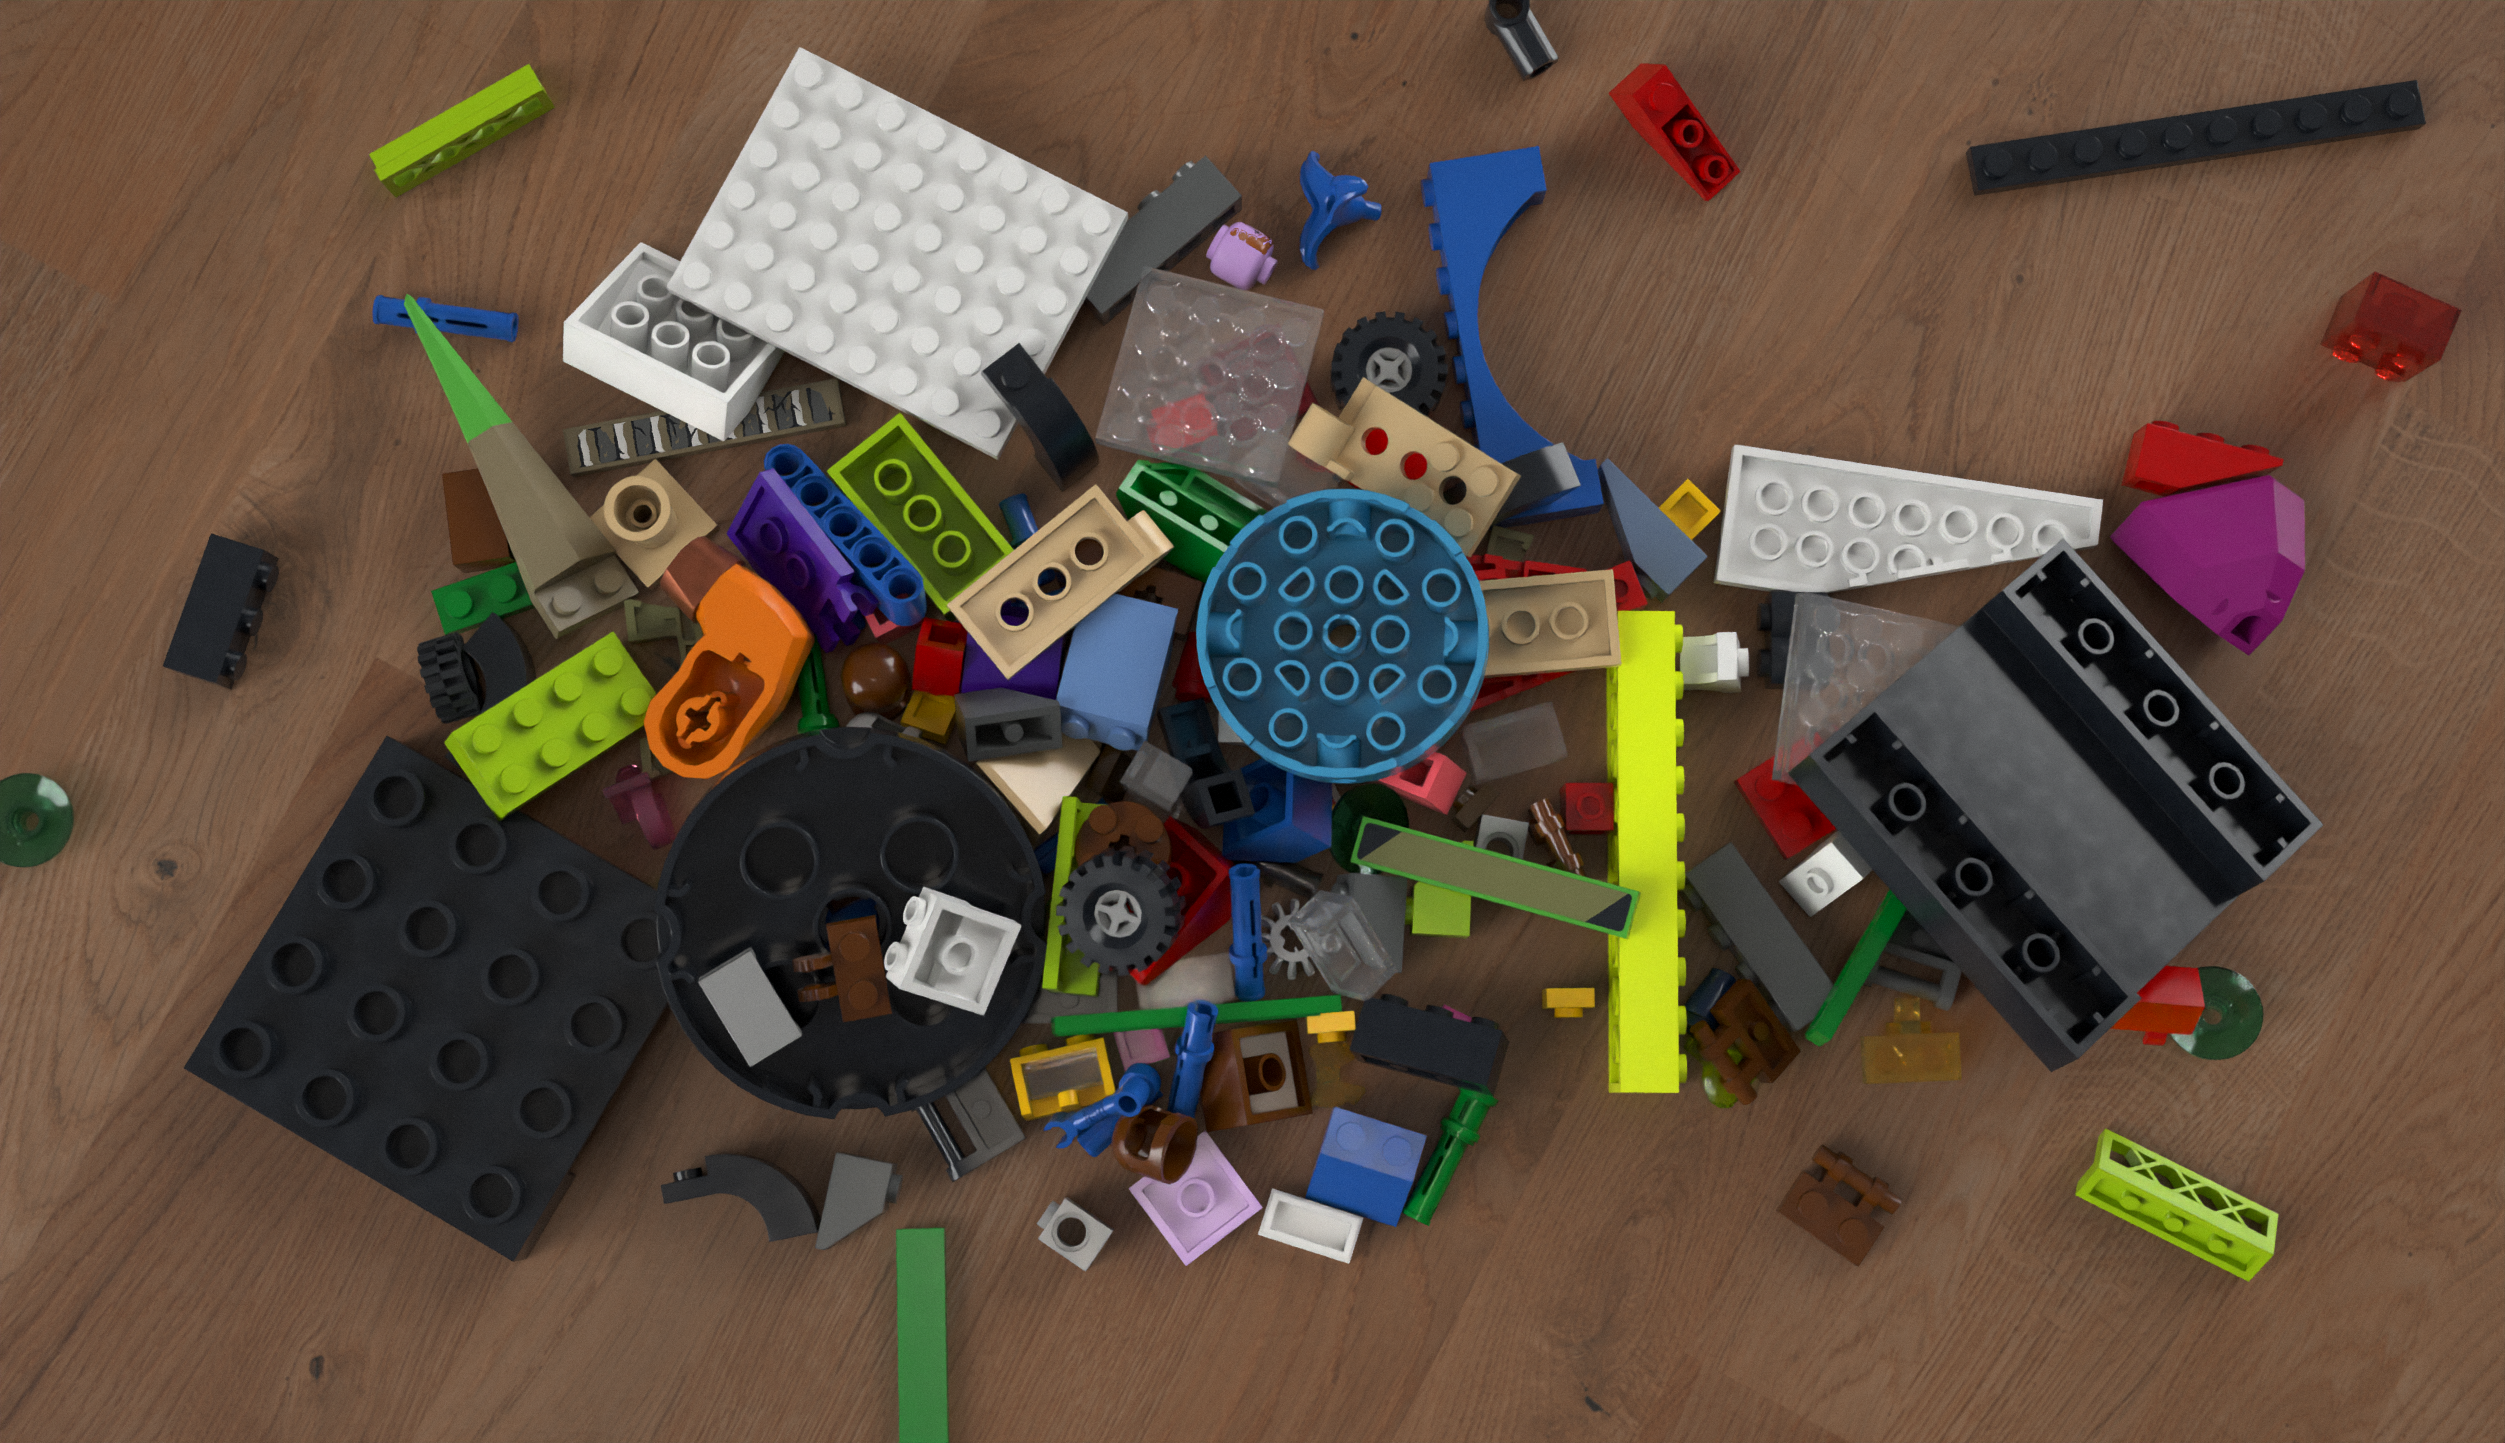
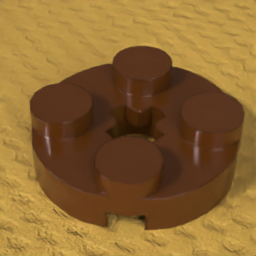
M1120 801L1109 805H1100L1091 811L1089 818L1082 824L1075 843V858L1078 867L1093 855H1098L1103 850L1112 848L1114 844L1120 843L1122 838H1129V844L1136 848L1135 854H1140L1144 850L1153 853L1151 861L1157 865L1164 860L1170 866L1172 861V841L1164 823L1149 808L1138 803Z

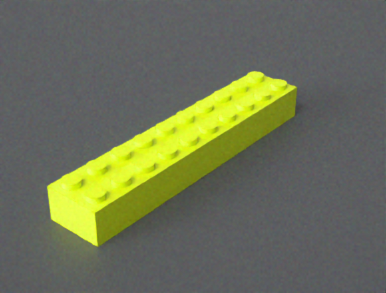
M1617 611L1621 666L1606 668L1607 783H1613L1614 831L1607 835V883L1639 891L1641 894L1629 938L1624 939L1608 934L1609 1093H1679V1083H1686L1687 1080L1686 1055L1679 1054V1035H1685L1687 1014L1685 1006H1678V986H1685L1686 961L1684 957H1678V938L1685 937L1686 916L1684 909H1677V891L1684 890L1685 864L1684 861H1677V842L1684 841L1685 819L1683 813H1677L1676 800L1677 795H1683L1685 781L1683 766H1676V748L1682 747L1684 742L1683 719L1676 718V700H1682L1683 672L1675 671L1676 653H1681L1683 648L1682 624H1675V611Z

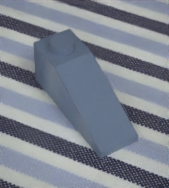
M1607 458L1600 465L1598 475L1601 491L1625 561H1631L1644 595L1649 599L1656 597L1663 603L1708 556Z

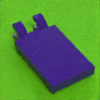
M773 468L759 472L726 534L758 576L774 585L799 610L812 632L817 635V641L825 653L832 652L840 638L846 646L854 644L861 631L851 621L858 609L864 616L871 615L879 601L869 590L850 582L855 571L776 470Z

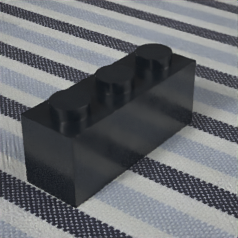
M211 533L163 667L232 690L234 681L239 680L247 665L245 651L250 637L255 636L261 627L263 620L261 607L266 593L273 590L278 580L279 567L276 565L279 558L263 549Z
M1381 994L1380 999L1365 996L1349 1049L1357 1061L1494 1097L1509 1045L1504 1032L1498 1030L1500 1026L1498 1023L1482 1017H1472L1471 1022L1453 1018V1012L1434 1005H1427L1425 1011L1408 1007L1409 1002L1391 994Z

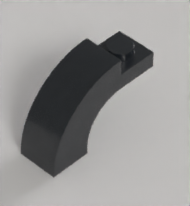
M1020 343L981 372L982 377L1025 431L1033 445L1036 460L1062 492L1098 465L1099 455L1077 412L1051 377L1048 379Z
M1563 442L1501 463L1521 477L1490 527L1519 513L1553 503L1581 486ZM1464 481L1443 492V497L1448 504H1458L1465 498L1467 489Z
M492 612L463 647L478 662L486 681V698L479 715L537 679L532 657L520 635L508 622ZM449 751L445 755V758L452 762L456 767L463 770L454 758V756L452 755V753Z
M1204 697L1160 708L1156 715L1170 755L1168 766L1182 802L1193 821L1200 828L1208 829L1254 816L1255 811L1242 770L1232 771L1226 763L1219 747Z
M744 1154L705 1156L707 1176H703L702 1168L699 1167L674 1172V1182L661 1185L664 1204L713 1194H731L743 1198L761 1214L767 1227L769 1242L817 1233L819 1231L821 1218L813 1200L804 1187L787 1171L762 1158Z

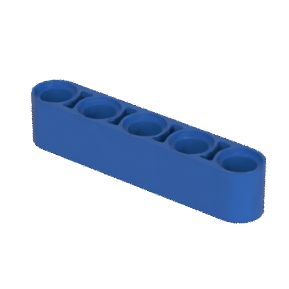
M780 444L771 448L764 458V469L774 468L855 571L851 580L857 586L869 590L879 601L877 608L894 624L912 626L920 622L927 611L923 578L920 573L801 449L791 444ZM793 472L791 475L781 476L784 473ZM815 502H823L818 506H809ZM845 532L852 533L851 535L845 537L838 536L839 534ZM871 563H882V565L878 567H866ZM900 594H913L906 599L896 598Z

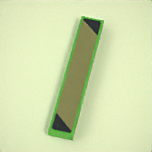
M1363 816L1350 861L1365 867L1624 939L1629 938L1641 892L1365 816Z

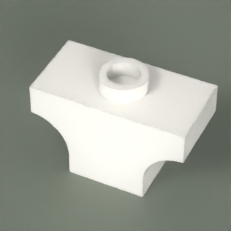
M1717 632L1709 636L1683 637V648L1680 653V671L1683 672L1684 680L1683 690H1713L1722 693L1741 692V677H1749L1748 648H1740L1737 632Z
M1837 831L1788 872L1779 883L1811 917L1864 879L1872 871V868L1842 834Z

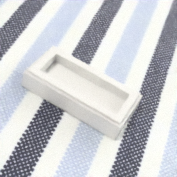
M1272 1188L1258 1235L1349 1264L1363 1217Z

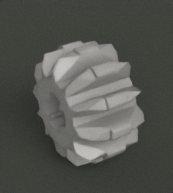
M1291 899L1290 915L1286 916L1278 902L1272 905V911L1278 919L1276 923L1267 916L1261 915V926L1271 930L1270 934L1262 933V942L1269 943L1270 945L1267 948V958L1273 954L1277 958L1270 966L1269 972L1272 975H1276L1282 963L1289 964L1287 970L1288 980H1295L1297 974L1296 964L1301 963L1305 974L1308 977L1312 976L1315 971L1308 958L1311 956L1323 964L1329 959L1325 953L1316 949V945L1330 946L1334 942V938L1331 936H1317L1318 931L1329 926L1330 921L1328 918L1320 919L1312 924L1310 919L1315 915L1317 906L1310 904L1304 916L1298 915V899ZM1293 927H1297L1303 931L1301 940L1306 943V946L1300 951L1295 946L1294 952H1289L1283 948L1285 939L1280 934L1286 928L1291 933Z

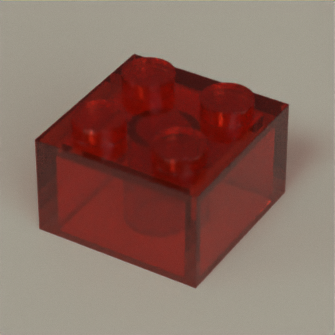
M2374 271L2340 297L2320 345L2333 350L2332 354L2342 361L2349 363L2360 362L2375 369L2376 375L2385 380L2406 382L2441 360L2462 310Z

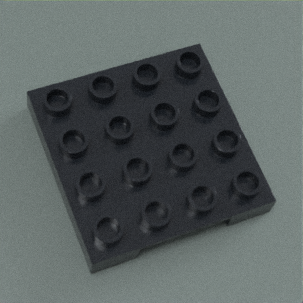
M2064 538L1788 772L1791 778L2050 1072L2079 1059L2142 999L2137 994L2141 988L2239 895L2268 879L2323 826L2321 821Z
M386 736L190 1056L184 1069L511 1261L527 1259L576 1177L569 1170L665 1008H671L662 987L656 963L659 955L657 912L654 911L657 889L519 809L499 822L472 782L405 743Z

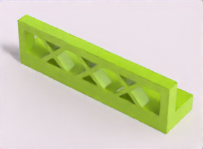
M528 64L375 150L369 156L376 166L374 171L378 178L397 198L554 109L555 106L535 72Z
M1070 796L1062 797L1042 988L1050 993L1098 997L1100 972L1098 971L1100 964L1094 962L1088 968L1080 962L1085 956L1082 951L1077 949L1073 954L1069 951L1066 945L1072 939L1069 933L1063 936L1060 935L1058 926L1064 921V916H1056L1057 905L1064 898L1059 896L1062 886L1070 880L1068 877L1078 868L1075 858V843L1082 824L1089 818L1091 811L1104 804L1082 803L1077 797Z
M2106 1128L2099 1135L2094 1163L2078 1181L2076 1196L2248 1282L2274 1255L2279 1214ZM2111 1150L2124 1156L2131 1167L2127 1168L2109 1159ZM2153 1173H2159L2167 1177L2175 1189L2171 1190L2161 1185ZM2201 1194L2211 1199L2218 1211L2204 1206L2197 1195ZM2240 1216H2245L2261 1224V1234L2248 1228Z

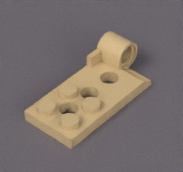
M1364 377L1339 418L1312 403L1288 442V445L1304 456L1326 467L1344 480L1350 481L1362 490L1385 494L1404 501L1431 520H1435L1452 536L1463 550L1464 555L1471 557L1521 477L1516 472ZM1375 429H1383L1388 436V446L1379 455H1371L1366 448V438ZM1421 453L1427 460V470L1421 478L1411 480L1404 471L1405 461L1412 454ZM1452 478H1461L1467 489L1465 498L1458 504L1450 505L1443 497L1444 485Z
M1095 484L947 604V607L1009 681L1114 594L1123 590L1137 577L1157 564L1174 546L1145 510H1142L1126 521L1097 484ZM1093 539L1102 546L1104 554L1098 563L1084 565L1076 558L1075 549L1083 540ZM1055 569L1065 576L1066 587L1060 594L1050 596L1040 590L1038 579L1044 571ZM1012 599L1023 601L1029 609L1027 620L1019 626L1008 625L1001 618L1002 606Z

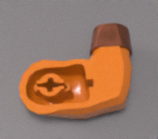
M705 536L695 538L681 549L665 570L660 581V588L694 624H700L704 635L689 651L679 671L649 702L644 719V727L649 748L662 766L682 777L709 779L729 769L785 709L798 676L814 645L815 635L799 610L774 585L747 569L744 560Z

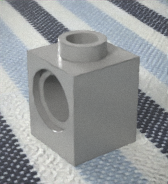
M1482 814L1478 818L1474 846L1486 849L1489 842L1501 841L1508 846L1511 857L1523 860L1529 823Z
M1066 1197L1061 1205L1052 1201L1037 1223L1038 1226L1044 1229L1038 1239L1085 1272L1115 1230L1069 1197ZM1066 1218H1077L1085 1225L1086 1236L1082 1243L1070 1245L1062 1240L1059 1228L1062 1221Z

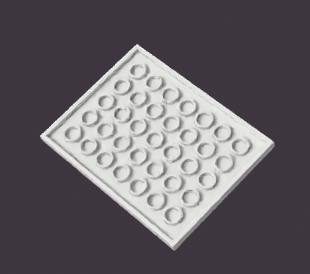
M799 47L666 288L670 293L999 460L1018 425V421L982 377L981 372L1020 343L1044 374L1046 373L1129 217L1128 212Z

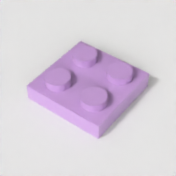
M1206 1130L1197 1136V1146L1192 1163L1179 1181L1166 1184L1144 1176L1129 1188L1185 1266L1263 1208Z

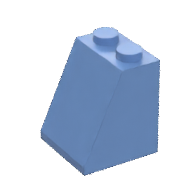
M1114 594L1075 626L1056 698L1060 704L1061 730L1066 736L1074 739L1087 738L1107 743L1119 750L1145 751L1171 659L1178 609Z

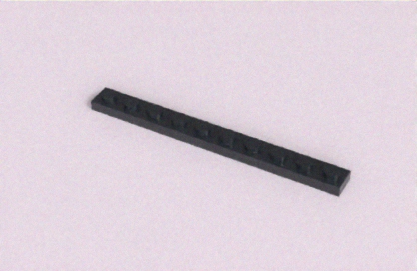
M2413 80L1971 146L1966 151L1973 193L1974 196L2417 130L2426 124L2418 82Z

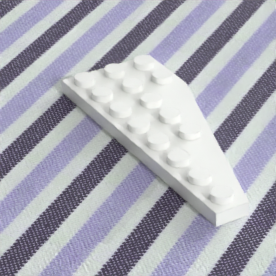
M1735 444L1731 450L1714 583L1768 592L1833 593L2039 558L2063 538L2075 551L2092 549L2098 545L2103 500Z

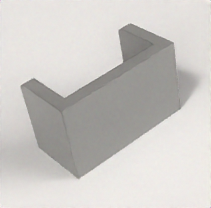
M751 947L699 977V985L750 1067L802 1036L800 1027L791 1018L757 962L756 955Z

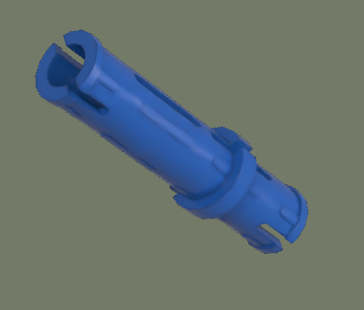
M384 295L376 296L372 311L374 324L414 328L415 333H417L404 306L405 299L384 297ZM419 297L416 301L440 332L507 340L508 342H515L519 325L517 313L432 303L430 298Z
M1242 863L1229 869L1233 944L1229 948V959L1235 967V996H1238L1239 1000L1252 1002L1263 998L1265 995L1263 963L1267 960V947L1262 942L1260 869H1257V866L1253 864Z
M1195 1000V1004L1193 1002L1188 1004L1182 1036L1178 1037L1175 1045L1177 1064L1166 1111L1178 1112L1194 1119L1202 1088L1205 1066L1213 1057L1214 1044L1211 1041L1218 1016V1008L1211 1002Z

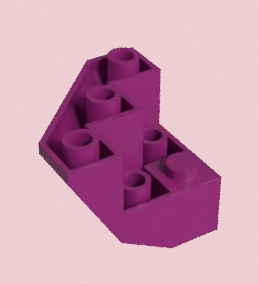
M2271 475L2143 501L2110 536L2113 542L2176 602L2218 636L2248 656L2282 622L2305 571L2304 500Z

